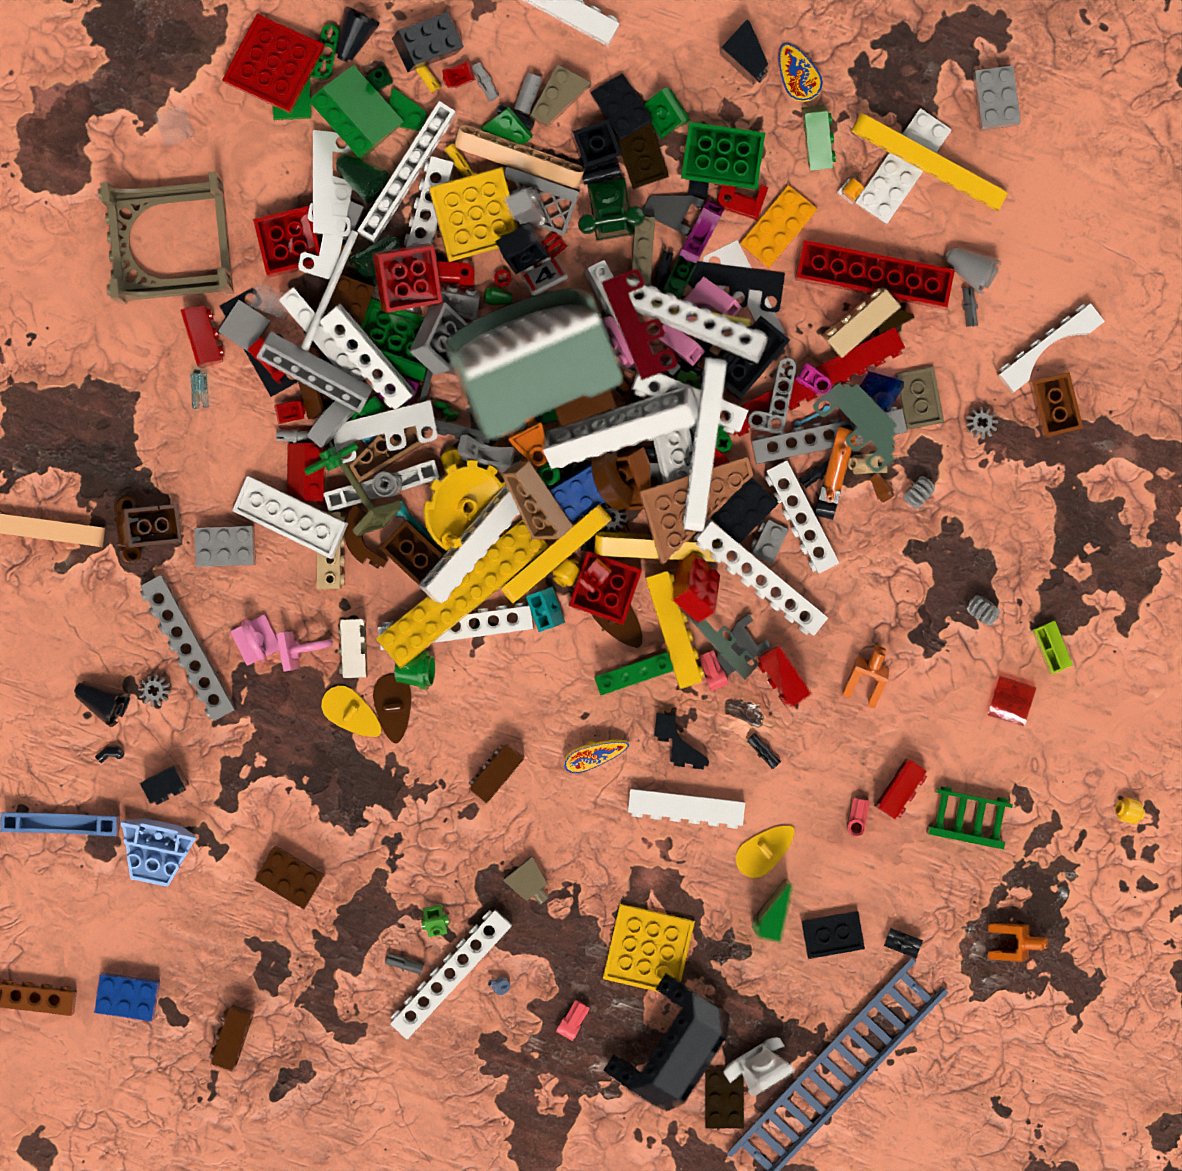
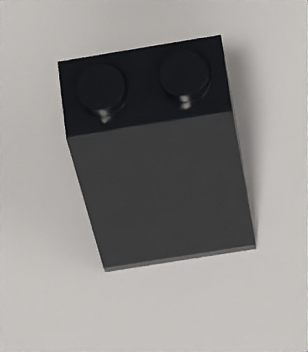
M746 20L721 47L720 55L754 85L756 82L761 83L767 76L768 62L750 21Z

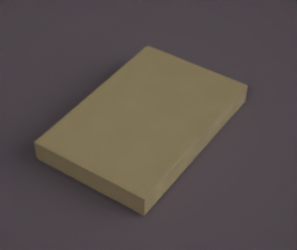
M934 366L896 373L907 430L944 423Z

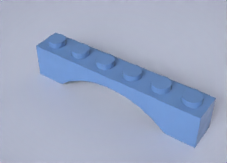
M5 811L1 812L0 832L118 836L120 816Z

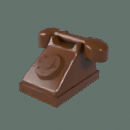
M128 496L119 498L115 502L114 511L118 515L114 518L118 532L117 545L123 547L120 551V557L125 563L133 564L140 560L141 551L138 547L182 542L177 504L136 508L134 499Z

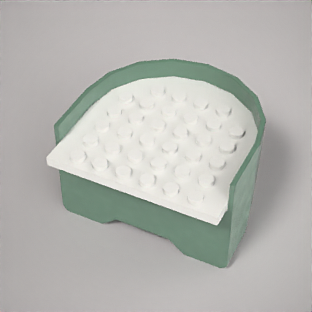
M567 288L549 291L501 307L457 330L445 341V349L478 428L487 437L492 439L522 427L529 418L582 395L592 397L619 385L622 381L621 372L592 297L579 289Z

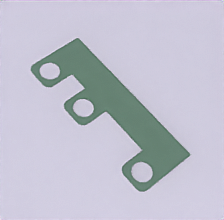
M681 609L740 676L746 680L758 666V662L748 651H744L740 656L734 652L731 646L736 642V638L728 628L722 626L716 632L706 619L698 623ZM723 631H727L731 635V641L724 638ZM745 655H748L753 659V666L749 665L746 662Z

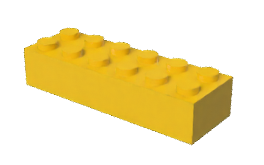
M667 571L647 577L646 583L679 689L701 683V678L705 676L702 667H698L696 659H699L697 650L692 648L690 644L693 637L690 629L686 630L684 624L687 622L686 615L672 601L675 579L673 574L669 575Z

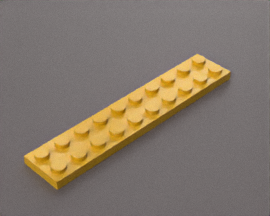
M521 520L487 549L486 555L475 563L474 569L462 578L461 584L450 592V596L446 601L439 603L433 601L429 596L426 597L376 638L377 642L399 668H403L532 563L549 546L543 539L532 540L524 521Z

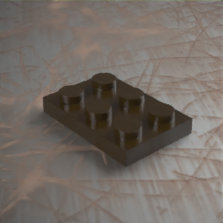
M651 123L622 140H619L615 134L633 190L669 178Z
M724 1070L705 1071V1129H744V1077L742 1073L730 1083L724 1074Z

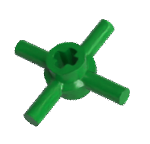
M355 442L339 451H336L335 447H331L319 454L322 460L304 468L307 476L323 467L330 471L342 465L341 458L357 450L358 447Z

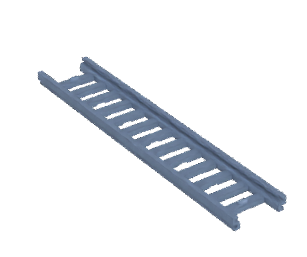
M911 957L726 1154L732 1157L743 1147L767 1171H780L945 997L948 991L941 987L933 997L929 996L906 974L916 963ZM900 979L926 1002L919 1011L893 988ZM887 993L913 1017L906 1025L880 1002ZM873 1007L899 1030L893 1039L867 1016ZM860 1021L886 1044L880 1053L853 1029ZM847 1035L873 1058L866 1067L840 1043ZM834 1049L860 1072L853 1081L827 1058ZM820 1063L826 1066L847 1086L840 1095L814 1072ZM807 1077L833 1100L827 1109L800 1085ZM794 1091L820 1114L813 1123L787 1099ZM781 1105L807 1128L800 1137L774 1113ZM767 1119H770L794 1142L787 1151L761 1127ZM754 1133L761 1137L780 1156L774 1165L747 1141Z

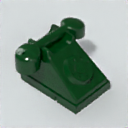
M625 178L587 184L592 215L585 214L580 217L578 221L579 230L584 234H591L595 231L596 241L634 235L633 226L637 227L643 224L645 214L640 207H630Z

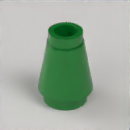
M492 286L491 288L486 287L484 303H488V305L511 304L513 293Z

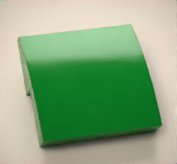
M310 78L291 114L273 106V120L312 119V104L308 101L311 99Z

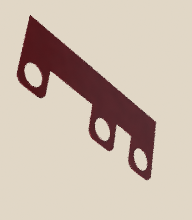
M634 269L602 281V286L641 380L675 368L677 360L671 349L653 354L649 342L661 338L665 334L660 320L654 318L640 323L628 294L644 286L640 271ZM635 274L639 277V284L632 287L627 283L629 275ZM652 323L657 324L660 328L656 336L650 335L647 331L648 326ZM668 354L672 357V364L670 366H663L660 363L662 355Z

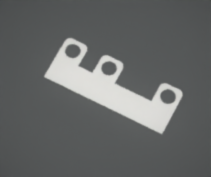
M313 130V233L349 236L351 232L350 219L333 215V203H350V187L333 183V152L348 153L350 147L348 145L344 149L337 147L336 139L340 136L336 132ZM343 188L346 190L347 198L345 200L337 198V189ZM343 220L346 222L347 230L345 232L337 230V221Z
M333 176L334 184H343L350 187L351 197L353 182ZM339 188L336 191V196L340 200H345L347 192L345 189ZM313 203L310 204L308 219L313 222ZM333 203V215L347 217L349 204ZM343 220L337 221V230L344 232L346 222ZM323 234L319 256L306 252L300 255L298 266L300 271L330 280L339 260L343 236ZM310 257L313 259L314 267L312 269H306L303 266L304 258Z
M738 240L703 258V262H708L711 257L716 256L720 259L722 265L752 269ZM721 285L719 286V288L722 290H724V288L726 287ZM750 290L747 306L755 321L762 316L784 334L785 332L775 312L763 311L760 308L762 291ZM738 291L735 293L733 298L736 300L737 298L743 296V298L745 299V296L742 292ZM766 298V299H765V305H766V307L772 308L770 302H769L768 299Z
M431 400L345 422L333 437L336 451L354 443L356 440L384 433L388 450L401 449L406 446L404 428L416 426L419 442L425 443L435 440L437 438V430ZM429 426L432 428L433 434L430 438L422 437L421 430L423 427ZM398 434L401 436L402 442L399 446L391 445L390 438L392 435ZM353 451L348 459L341 458L342 462L354 461L356 459V451Z

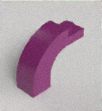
M710 200L706 202L679 255L683 256L687 261L694 263L699 260L725 208Z

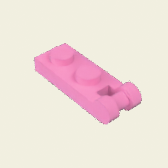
M606 317L602 322L604 331L608 332L612 347L616 348L620 355L618 357L621 364L626 365L628 369L634 366L635 363L624 336L614 318Z

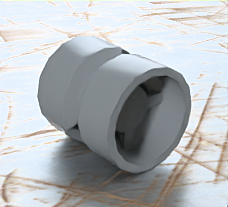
M381 472L374 477L372 488L377 495L392 498L401 492L402 481L396 474Z

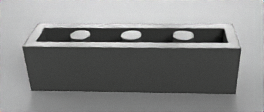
M672 359L665 366H670ZM677 363L675 368L665 371L666 375L672 379L680 371L681 366Z

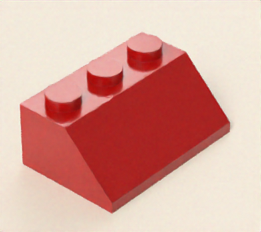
M205 305L181 309L180 311L197 366L205 368L223 362L222 357L225 354L222 345L218 346L217 339L219 334L217 328L212 326L211 320H214L211 309H207Z
M316 443L288 444V495L303 502H325L323 493H326V467L308 476L304 468L322 460L319 454L326 450V445L320 448Z
M906 758L875 804V807L895 820L897 817L901 818L906 810L905 804L907 801L911 802L917 793L914 790L918 784L922 786L925 782L927 771Z

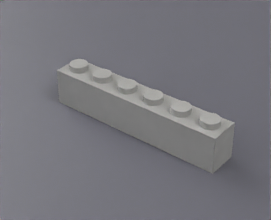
M273 332L269 333L257 358L358 413H360L372 390L370 385Z

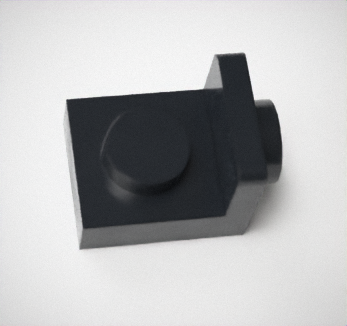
M690 180L688 196L707 199L709 183Z

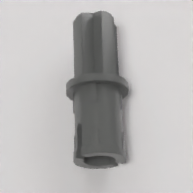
M391 953L387 954L385 960L387 965L400 968L403 972L407 970L421 975L424 963L410 960L407 956L404 958Z

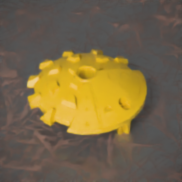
M467 460V466L459 468L456 467V464H451L445 468L447 474L440 481L435 478L431 482L430 488L433 489L430 502H424V520L430 536L443 549L448 551L451 547L455 549L462 547L463 544L460 543L462 539L459 537L506 484L505 481L501 483L495 476L498 470L493 466L488 465L485 470L477 467L478 461ZM467 503L468 507L464 511V505ZM507 529L500 534L501 537L506 533Z

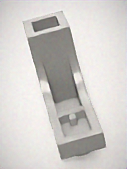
M335 400L317 420L307 436L322 448L331 442L341 426L356 411Z
M461 435L458 444V454L462 456L461 460L465 462L467 460L478 461L477 466L487 469L488 465H491L498 471H506L515 462H522L523 455L514 447L485 445L477 442L469 435Z

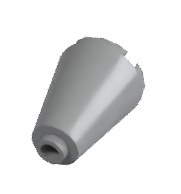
M958 247L950 249L945 257L947 265L954 269L960 277L981 295L985 293L982 289L984 287L989 288L999 269L996 268V265H1001V261Z

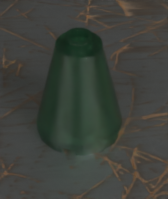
M348 154L340 156L336 161V170L362 201L367 204L374 202L379 197V190L381 187L384 189L389 181L390 174L386 170Z
M388 235L352 255L348 259L350 265H355V273L366 284L370 285L373 283L372 286L375 287L377 285L373 253L401 248V242L397 237Z

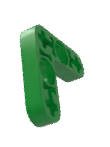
M328 24L322 29L320 43H323L325 48H331L332 55L326 58L321 54L309 78L328 80L332 75L336 56L335 49L339 35L337 27L332 24ZM330 29H333L335 36H331V43H334V45L323 43V41L328 42V35L325 33L329 32ZM320 59L325 62L331 61L330 64L326 63V70L329 72L325 73L324 76H321V73L318 71L323 68V62H320Z

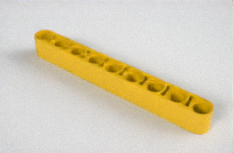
M859 114L851 129L854 134L994 210H1000L1008 195L1003 189L865 114Z

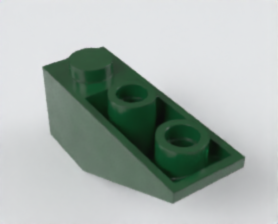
M680 255L662 293L665 295L670 293L677 300H681L698 261L696 263L687 261Z

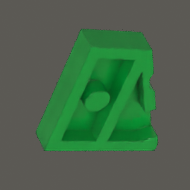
M392 88L389 105L404 121L399 128L420 131L425 124L427 112Z

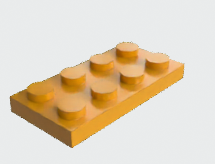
M788 185L743 239L740 246L769 269L818 209Z

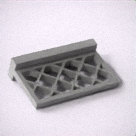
M507 166L504 173L506 182L507 179L515 181L518 187L517 190L509 194L522 191V189L528 186L544 191L539 193V195L544 193L551 194L554 202L544 206L542 200H539L551 226L544 223L539 227L565 235L580 191ZM519 183L524 184L525 186L520 188ZM563 199L572 201L570 209L562 213L558 202ZM556 204L560 214L550 218L546 208ZM568 212L567 218L565 219L563 214ZM562 216L565 222L563 229L555 228L551 220Z

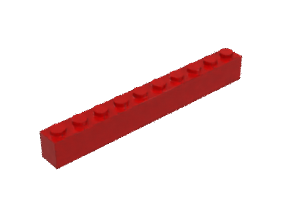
M894 327L853 348L844 357L837 356L815 369L830 380L832 389L833 385L839 382L841 385L852 380L850 376L856 373L860 376L868 372V367L872 365L878 367L886 363L884 359L890 356L892 359L903 354L901 350L905 346ZM794 379L788 408L792 411L800 407L799 403L806 399L807 402L817 398V395ZM821 381L817 384V388L820 391H825L828 385L826 382ZM784 383L778 386L779 390L787 391L788 384ZM773 390L739 406L748 410L740 432L734 431L733 436L738 434L741 437L749 433L748 429L751 427L748 424V418L752 412L761 411L769 413ZM777 400L774 403V407L777 410H783L785 404L783 401ZM728 413L723 415L726 421L729 417ZM755 415L751 421L754 425L758 426L761 425L762 418Z

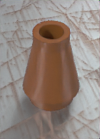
M880 473L870 478L877 500L880 499L881 503L895 496L893 493L894 489L885 481Z

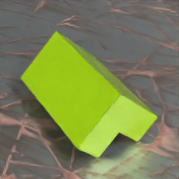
M1055 621L1032 629L1049 674H1055L1073 666Z

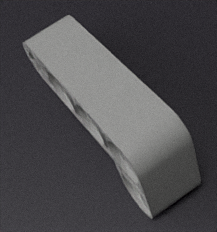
M785 358L779 363L769 413L761 411L752 412L748 418V424L752 429L779 433L784 428L796 371V364L792 359ZM786 363H789V367H792L787 372V377H791V379L779 377V375H784L785 369L782 366ZM781 381L786 382L788 390L780 391L778 383ZM775 401H783L785 404L784 409L777 410L774 407ZM755 415L762 418L761 425H754L751 421L752 417ZM771 420H779L781 427L773 429L770 425Z

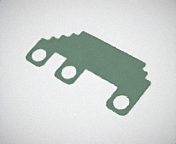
M837 384L827 395L822 396L813 404V408L821 417H826L839 407L858 427L846 437L845 442L853 451H858L871 441L878 448L865 461L866 465L873 472L878 473L895 459L892 455L895 451L892 445L895 443L893 436L896 435L893 429L897 425L858 384L853 387L849 384L844 387L841 384ZM822 401H828L831 405L830 409L826 412H822L818 408ZM854 435H861L863 438V442L859 446L851 444V438ZM876 456L883 458V464L880 467H873L871 465V460Z

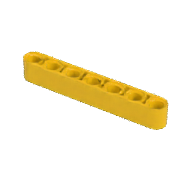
M599 504L508 582L501 591L514 604L552 572L562 561L567 559L609 523L612 518Z
M596 533L594 553L597 555L659 559L651 534ZM694 537L685 542L669 558L683 560L694 552L705 561L716 562L711 557L712 553L708 549L703 551L696 545L698 541ZM719 538L712 541V547L716 549L720 546Z

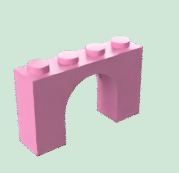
M705 277L683 299V301L686 300L693 303L694 307L699 309L706 308L718 314L735 316L742 308L733 297ZM664 324L662 327L665 334L663 337L658 338V340L690 365L694 366L705 351L698 343L688 337L687 333Z

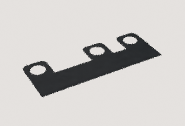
M698 261L688 282L692 289H694L695 285L705 277L715 285L730 287L729 295L731 297L735 292H742L745 296L744 301L740 303L742 308H745L748 304L750 290L762 291L760 308L763 311L776 313L780 310L785 273ZM773 296L776 298L777 305L774 308L766 307L765 299L767 297Z
M250 288L220 305L225 317H228L238 300L245 303V296L250 293L257 297V302L249 307L252 309L259 307L262 304V299L257 290ZM244 349L270 397L298 382L297 379L290 380L285 374L280 379L282 383L279 385L271 377L272 375L251 353Z

